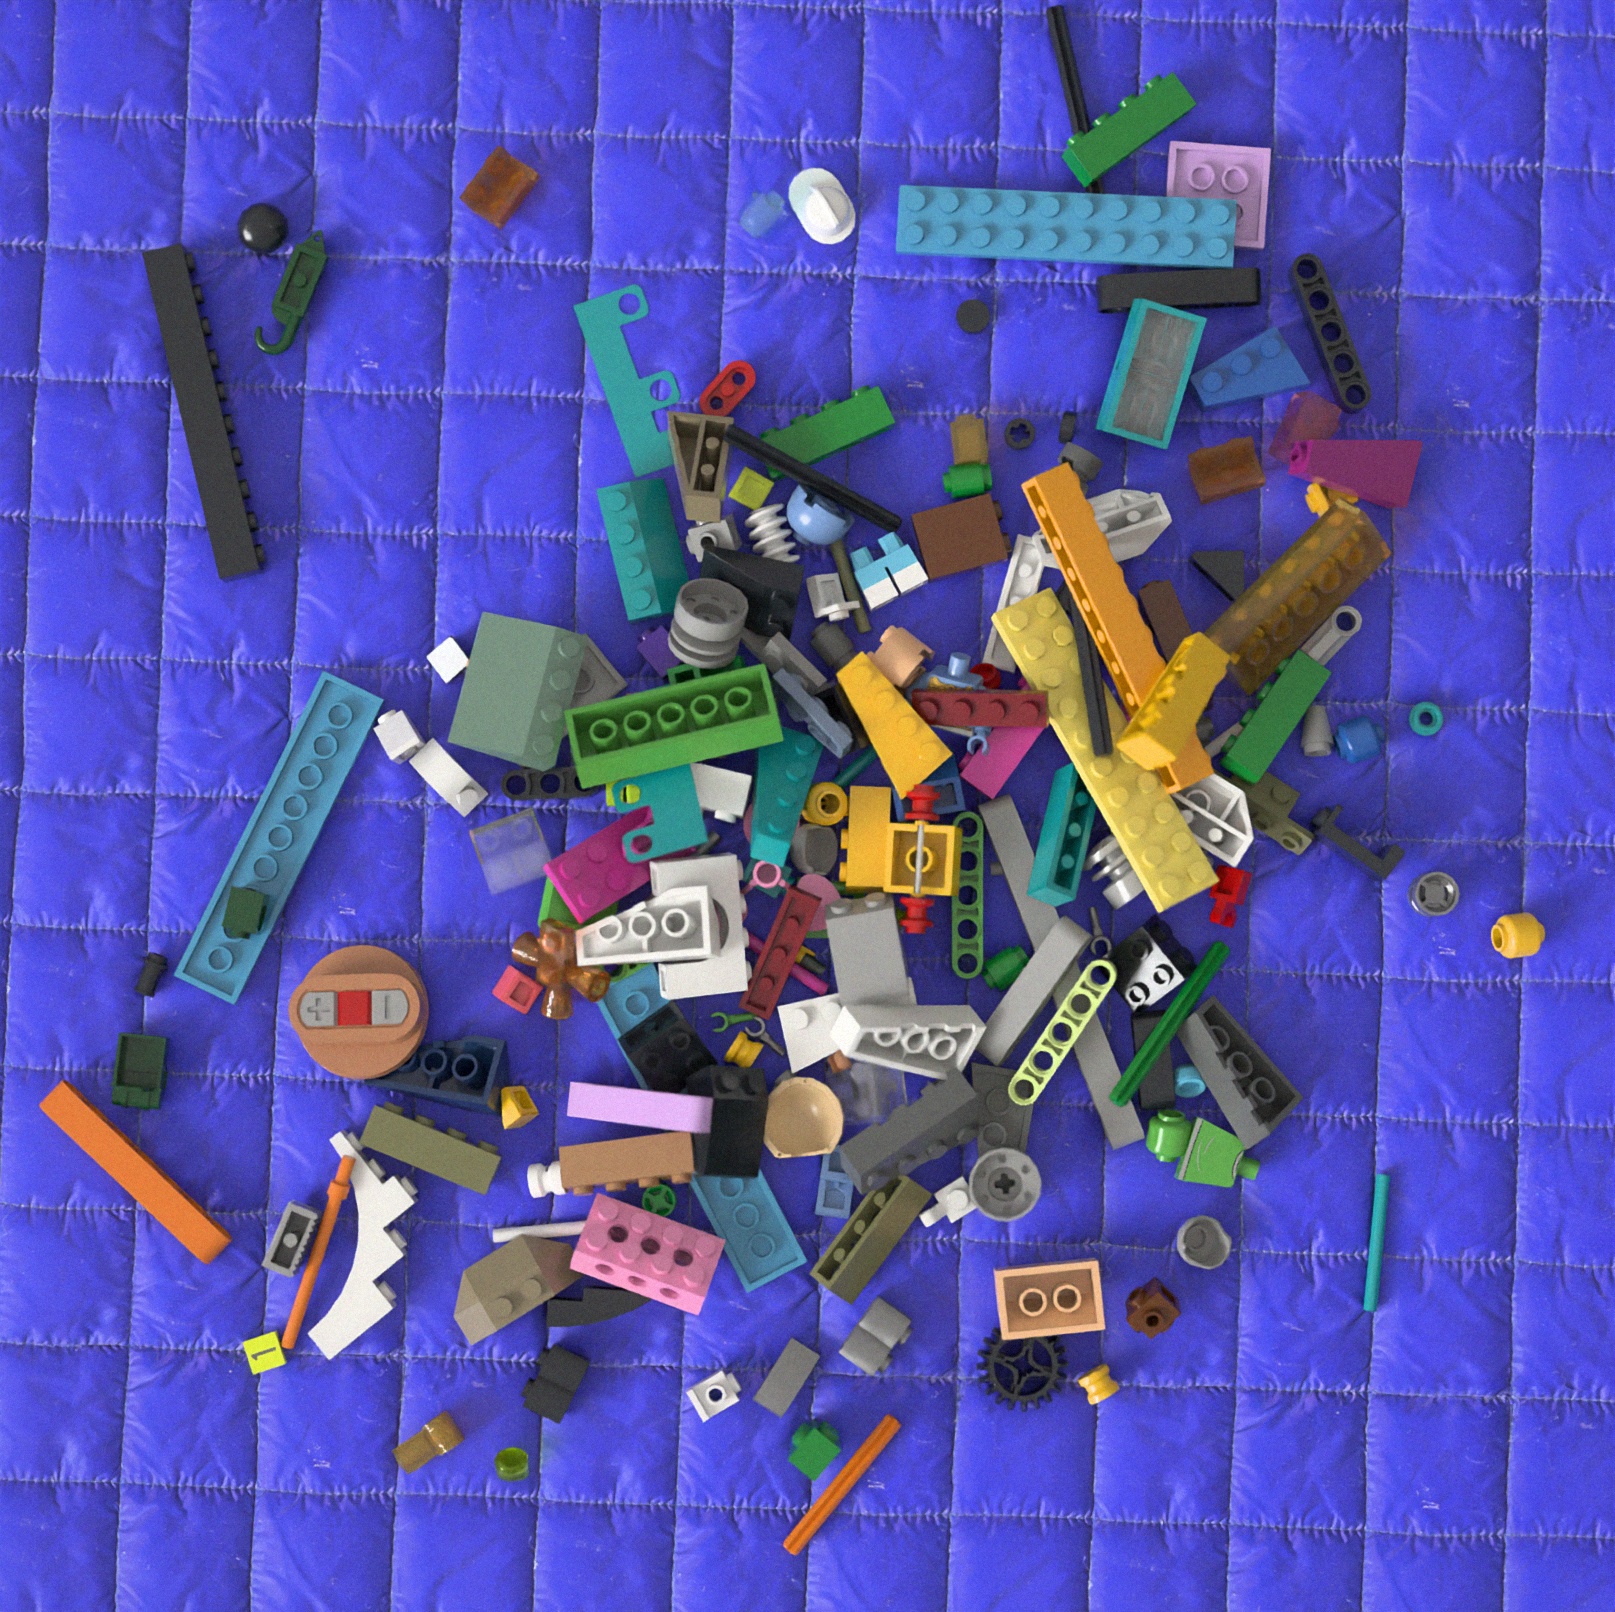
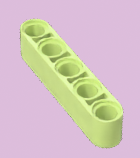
M1097 959L1087 966L1011 1080L1009 1095L1015 1103L1020 1105L1031 1104L1041 1094L1115 983L1117 970L1111 961ZM1103 965L1109 969L1110 980L1107 983L1098 984L1093 980L1091 972L1095 966ZM1085 994L1090 998L1091 1008L1089 1011L1078 1012L1073 1007L1075 995ZM1064 1022L1071 1027L1072 1036L1069 1040L1061 1041L1055 1037L1054 1027L1057 1023ZM1046 1051L1052 1055L1053 1065L1051 1068L1042 1069L1036 1065L1035 1055L1037 1052ZM1026 1079L1033 1084L1034 1093L1032 1096L1022 1097L1017 1093L1016 1084L1019 1080Z

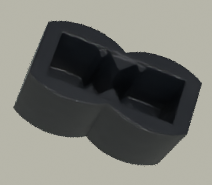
M554 1343L551 1349L544 1347L536 1363L537 1366L541 1367V1370L536 1380L529 1377L520 1395L526 1398L523 1407L560 1424L591 1360L557 1343Z

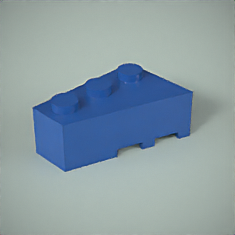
M1274 326L1189 376L1186 388L1202 413L1262 398L1267 399L1276 395L1304 391L1311 383L1278 328Z

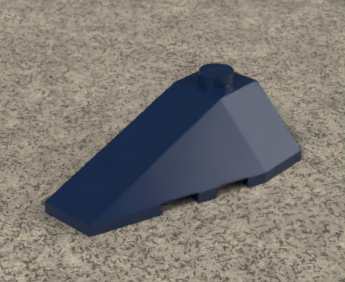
M479 1035L463 1036V1039L447 1042L444 1040L433 1041V1044L419 1046L415 1053L396 1070L381 1077L365 1079L364 1084L468 1111L501 1116V1090L510 1085L507 1041Z

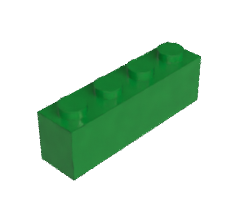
M1173 72L1165 78H1162L1160 74L1144 85L1146 91L1137 97L1132 93L1118 104L1120 108L1118 112L1112 116L1109 112L1104 113L1092 123L1094 126L1093 130L1086 135L1081 130L1066 142L1069 147L1061 157L1084 188L1182 119L1197 105Z
M869 385L853 391L851 393L852 398L840 403L839 399L832 400L820 407L822 412L809 417L808 413L799 415L790 421L791 426L780 431L777 427L771 428L761 433L759 437L762 441L810 467L895 428V421L879 386L871 389ZM763 463L772 482L775 483L788 477Z
M1299 649L1291 658L1285 655L1274 669V672L1278 674L1272 684L1269 681L1264 684L1256 696L1260 700L1256 709L1248 708L1238 722L1243 727L1237 736L1231 734L1220 749L1225 754L1219 761V764L1251 787L1263 776L1332 673Z

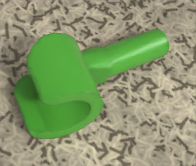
M723 1011L715 1012L710 1016L716 1017L720 1015L725 1020L722 1028L712 1029L715 1032L726 1031L731 1025L751 1021L753 1017H759L751 1012L729 1015Z

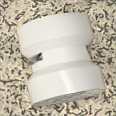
M554 1161L550 1166H544L542 1163L529 1165L527 1173L528 1186L533 1198L545 1197L552 1191L556 1195L569 1193V1190L562 1188L560 1161Z

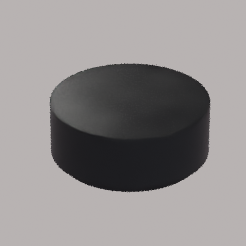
M976 299L964 301L956 313V323L960 330L971 335L984 331L990 319L988 307L982 301Z
M1068 410L1064 412L1058 436L1060 444L1073 443L1078 412Z

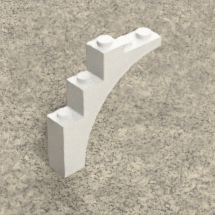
M345 1130L338 1132L330 1139V1142L341 1159L343 1155H349L356 1159L350 1179L354 1186L359 1213L358 1245L353 1268L342 1293L328 1314L308 1333L328 1360L333 1358L397 1306L393 1300L397 1297L393 1289L385 1281L380 1283L376 1278L408 1253L404 1248L407 1242L395 1228L390 1231L387 1226L419 1201L415 1196L418 1192L416 1187L406 1176L401 1179L396 1174L388 1181H385L383 1176L386 1172L374 1158L369 1161L361 1151L365 1146L359 1144L360 1139L354 1132L348 1134Z

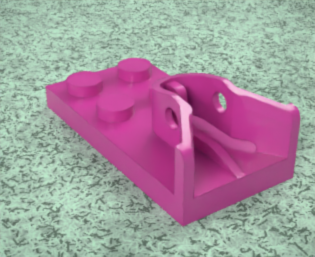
M648 805L635 809L546 863L542 868L578 923L582 924L651 881L649 861L688 857L696 851V848L692 846L636 863L628 861L623 837L627 832L654 825L651 807ZM647 835L636 836L631 841V850L635 854L647 853L652 847L651 838Z

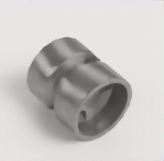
M1432 872L1421 874L1413 879L1408 886V903L1413 911L1422 916L1445 915L1452 911L1458 903V885L1446 873Z

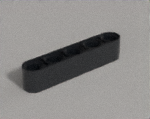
M1302 254L1296 258L1289 269V282L1337 406L1344 413L1356 414L1370 401L1371 388L1322 262L1314 254ZM1299 265H1308L1313 270V277L1310 279L1302 278L1297 271V267ZM1320 296L1325 301V309H1314L1310 305V297ZM1322 328H1333L1337 332V340L1331 342L1324 339L1321 332ZM1334 359H1345L1349 364V372L1341 373L1337 371L1334 367ZM1346 390H1357L1362 398L1361 403H1350L1346 398Z
M1258 268L1110 274L1096 278L1097 309L1099 313L1105 314L1130 313L1134 298L1146 299L1178 310L1251 307L1262 304L1261 273Z

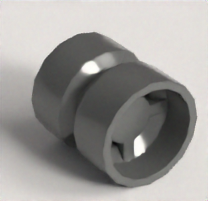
M1071 442L1065 444L1057 458L1059 466L1068 462L1071 469L1076 472L1084 496L1089 490L1087 482L1094 481L1104 465L1098 457Z

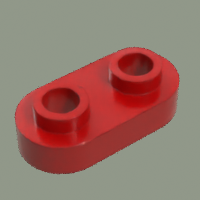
M740 360L729 363L702 392L699 400L702 413L704 415L728 417L753 390L756 383L753 367L749 363ZM735 375H744L746 378L745 382L742 385L735 384L733 382ZM713 399H720L723 402V406L715 410L711 408L710 403Z

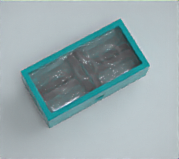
M1134 298L1095 429L1167 450L1207 318L1146 299Z

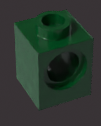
M232 886L222 923L223 927L231 928L229 935L244 939H250L251 933L260 935L270 895Z

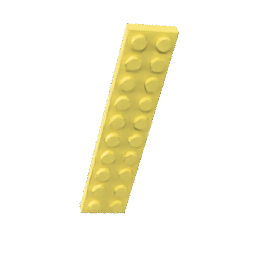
M1051 587L994 613L991 620L1031 690H1048L1050 723L1158 913L1215 885L1219 879L1155 769L1146 770L1116 746L1129 723L1104 679L1103 684L1114 752L1107 757H1095L1093 754L1075 630Z

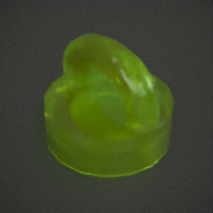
M511 1447L501 1450L494 1459L495 1471L499 1478L510 1482L521 1481L528 1477L529 1461L525 1451L520 1448Z

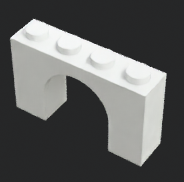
M728 852L649 861L652 895L658 897L673 888L707 885L709 886L712 901L718 908L721 916V957L658 962L661 996L670 1000L748 991L747 981L752 978L749 961H745L744 948L749 946V936L747 928L742 926V914L746 913V901L744 894H740L739 880L743 879L741 860H737V855Z

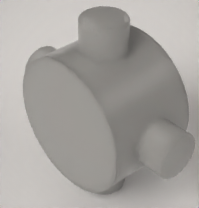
M786 1069L773 1082L775 1084L773 1089L777 1088L783 1081L795 1078L798 1072L792 1074V1070Z

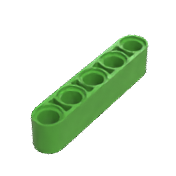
M964 812L955 818L952 826L958 827L959 821L966 818L974 821L977 828L976 833L972 837L962 836L961 854L964 852L973 854L977 863L972 871H964L960 868L959 889L963 886L972 887L976 892V900L971 905H963L958 900V896H951V966L957 976L969 979L977 976L983 966V824L980 817L975 813ZM963 920H970L976 926V934L971 939H963L958 934V925ZM963 954H971L976 959V968L971 973H963L958 968V959Z

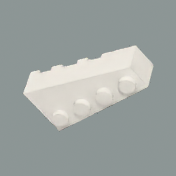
M844 1005L829 1035L846 1057L946 1081L949 1079L946 1073L954 1067H957L962 1073L987 1026L970 1005Z

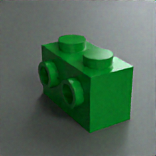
M815 1419L810 1425L804 1422L792 1436L793 1445L788 1450V1460L815 1482L841 1451L839 1431L826 1420L821 1424Z

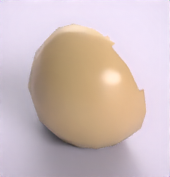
M795 1077L783 1081L769 1094L763 1141L775 1157L793 1158L823 1155L836 1150L844 1134L845 1115L839 1098L830 1087L813 1078Z

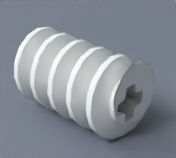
M784 504L766 506L749 513L748 515L752 516L745 520V526L756 528L749 533V539L759 541L753 546V552L764 553L762 557L795 563L800 559L799 555H789L788 553L789 550L796 546V543L785 542L784 538L792 533L791 529H781L780 527L788 520L787 517L777 516L776 514L784 508Z

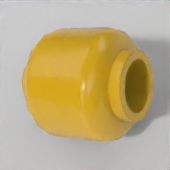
M813 783L807 794L802 815L808 822L821 826L836 824L843 819L847 812V796L842 788L835 783Z
M1527 912L1504 915L1497 920L1491 930V940L1495 950L1510 959L1536 954L1541 947V942L1545 939L1543 925L1537 921L1534 915Z

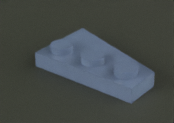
M781 668L772 676L771 680L775 704L777 705L782 701L788 709V715L796 722L805 720L809 724L808 729L812 736L839 759L844 757L851 750L853 742L850 730L841 721L835 722L827 714L828 709L819 698H812L804 690L805 686L796 674H788Z

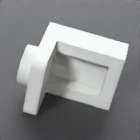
M838 573L815 575L806 578L815 618L829 616L830 622L849 618V611L860 608L859 601L845 602Z

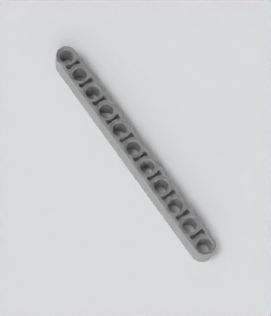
M1008 793L977 805L998 862L1002 865L1005 880L1033 951L1036 953L1060 919L1055 906L1026 895L1035 855L1014 802ZM1077 962L1052 995L1057 1011L1081 977ZM1085 994L1075 995L1073 1007L1078 1012H1087L1091 1008V1000ZM1095 1011L1073 1044L1072 1050L1107 1139L1114 1151L1144 1139L1145 1135L1132 1101L1130 1100L1126 1106L1118 1107L1109 1099V1094L1122 1076ZM1062 1022L1069 1040L1072 1036V1029L1067 1023Z

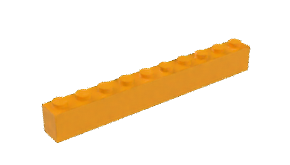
M1066 462L1023 483L1021 487L1132 720L1167 664L1159 656L1153 643L1152 632L1144 624L1138 612V603L1135 597L1130 594L1123 580L1124 574L1121 567L1114 561L1109 550V542L1106 535L1098 527L1094 518V509L1086 501L1082 493L1079 477L1071 469L1069 463ZM1194 726L1178 758L1168 762L1165 766L1160 765L1154 768L1168 794L1182 790L1214 774L1211 767V758L1208 752L1203 749L1197 737L1196 726Z

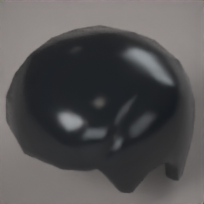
M269 203L251 204L242 211L237 222L240 242L246 248L258 254L273 253L284 245L289 235L286 216L276 206Z

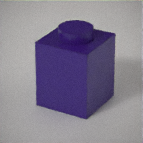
M661 625L658 629H655L652 626L637 639L640 644L636 649L665 681L668 678L667 669L683 665L685 662L677 658L669 648V633Z

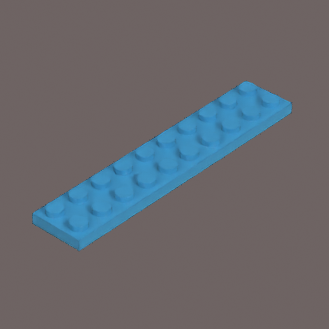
M900 185L896 254L1233 269L1237 200Z
M326 671L322 672L174 976L233 1005H237L385 703L384 699ZM232 886L270 895L260 935L251 933L250 939H244L229 935L231 928L222 926Z
M652 962L622 981L616 983L607 981L590 991L641 1089L653 1091L627 1057L618 1041L619 1037L672 1000L661 996L659 973ZM687 1087L678 1094L688 1095ZM662 1128L664 1133L680 1132V1130ZM760 1167L758 1177L755 1179L692 1176L693 1181L690 1184L717 1236L726 1240L723 1248L747 1293L808 1262Z

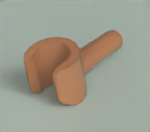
M840 1049L828 1057L833 1073L844 1071L852 1066L849 1057H846Z

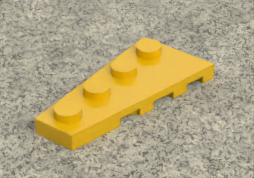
M863 651L835 674L900 799L906 796V791H912L914 785H919L953 754Z

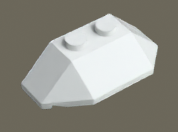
M1117 489L1086 500L1094 509V518L1100 531L1108 539L1109 550L1115 563L1143 554L1172 522L1160 493L1152 492L1148 494L1135 490ZM1040 528L1039 531L1033 534L1032 540L1041 562L1045 566L1060 570Z
M1212 774L1182 790L1171 793V798L1198 845L1236 868L1254 840L1245 792L1218 775Z

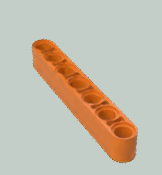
M62 1079L41 1101L39 1106L44 1113L203 1263L209 1265L232 1241L230 1234L71 1083Z

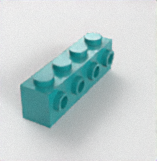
M1074 763L1055 770L1026 894L1029 897L1055 907L1076 899L1097 806Z

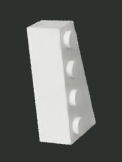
M908 977L910 996L862 1005H917L911 977ZM839 993L778 1006L792 1074L840 1049L829 1035L843 1009Z

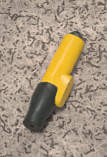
M803 945L801 946L795 962L803 968L822 976L827 966L815 958L814 952Z

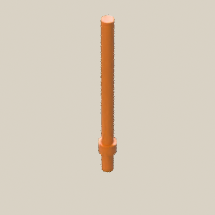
M342 1156L336 1178L331 1179L327 1191L329 1199L280 1344L284 1348H294L342 1200L347 1199L351 1187L348 1182L356 1161L352 1156Z

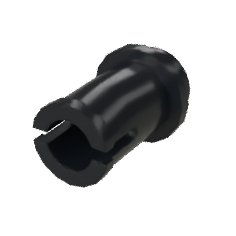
M149 952L148 956L142 959L145 963L133 990L146 996L154 997L164 969L168 970L169 966L166 965L168 958L154 952Z

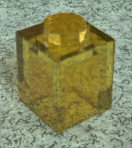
M975 414L955 417L956 421L949 424L953 465L980 461L981 464L987 463L988 451L984 418L976 419Z

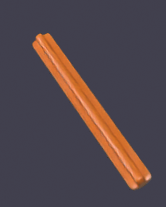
M887 1414L788 1535L783 1542V1546L787 1551L795 1556L800 1553L901 1428V1423L895 1417Z

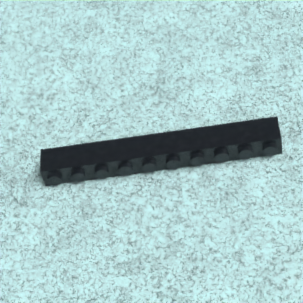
M182 243L143 252V260L219 579L226 583L263 574L262 564L267 563V556L263 544H257L255 531L260 530L255 511L250 512L247 499L252 498L247 478L242 479L239 467L244 466V460L240 447H234L231 434L236 433V426L231 413L226 414L224 402L228 401L229 398L224 381L219 382L216 369L221 368L217 350L211 349L208 337L213 336V330L209 317H203L201 304H205V297L201 284H195L193 272L198 271L195 256L192 251L188 252Z

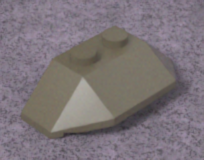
M521 1234L463 1270L453 1317L469 1343L473 1345L495 1333L586 1275L570 1269L574 1255L571 1245Z

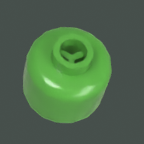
M1172 1109L1159 1110L1158 1114L1152 1116L1148 1122L1146 1147L1149 1151L1156 1154V1159L1163 1162H1175L1177 1157L1184 1156L1192 1132L1191 1122L1185 1118L1183 1112Z

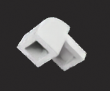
M434 738L409 760L417 772L463 817L488 795L485 789Z

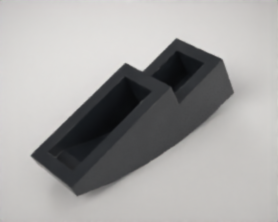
M585 1285L583 1298L553 1296L548 1299L546 1327H573L613 1319L635 1310L651 1301L652 1298L622 1287Z

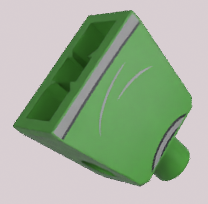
M1193 1116L1191 1136L1184 1156H1181L1174 1177L1182 1181L1232 1188L1236 1175L1255 1180L1260 1161L1243 1156L1245 1147L1240 1139L1202 1118Z

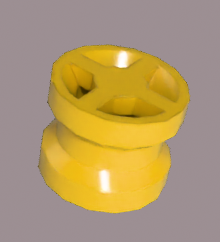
M740 1031L723 1060L728 1063L734 1062L739 1067L750 1068L764 1045L760 1042L753 1043L747 1038V1034Z
M1106 1363L1091 1369L1077 1379L1080 1386L1086 1388L1088 1392L1087 1399L1090 1404L1098 1403L1120 1389L1118 1383L1111 1380L1109 1376L1110 1369Z

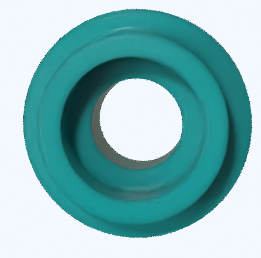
M1421 702L1415 705L1409 714V724L1412 730L1423 736L1436 733L1443 724L1441 709L1431 702ZM1422 713L1430 715L1431 722L1429 725H1423L1420 722V715Z

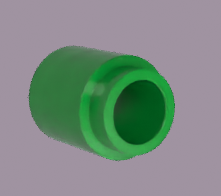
M980 461L948 465V472L942 473L944 492H951L952 499L984 495V491L992 490L989 463L981 464Z
M1019 944L1014 948L1009 946L983 963L985 970L980 973L991 990L997 987L1001 992L1014 984L1030 960Z

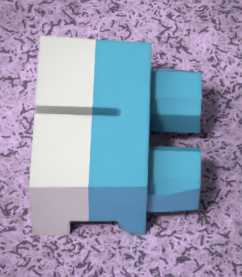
M894 531L878 540L885 554L884 557L874 561L866 546L850 554L855 569L854 578L871 612L898 599L899 594L903 596L928 583V577L908 544L904 546ZM886 570H888V572H889V574H890V576H891L893 582L895 583V587H894V585H893V583H892L890 577L888 576Z

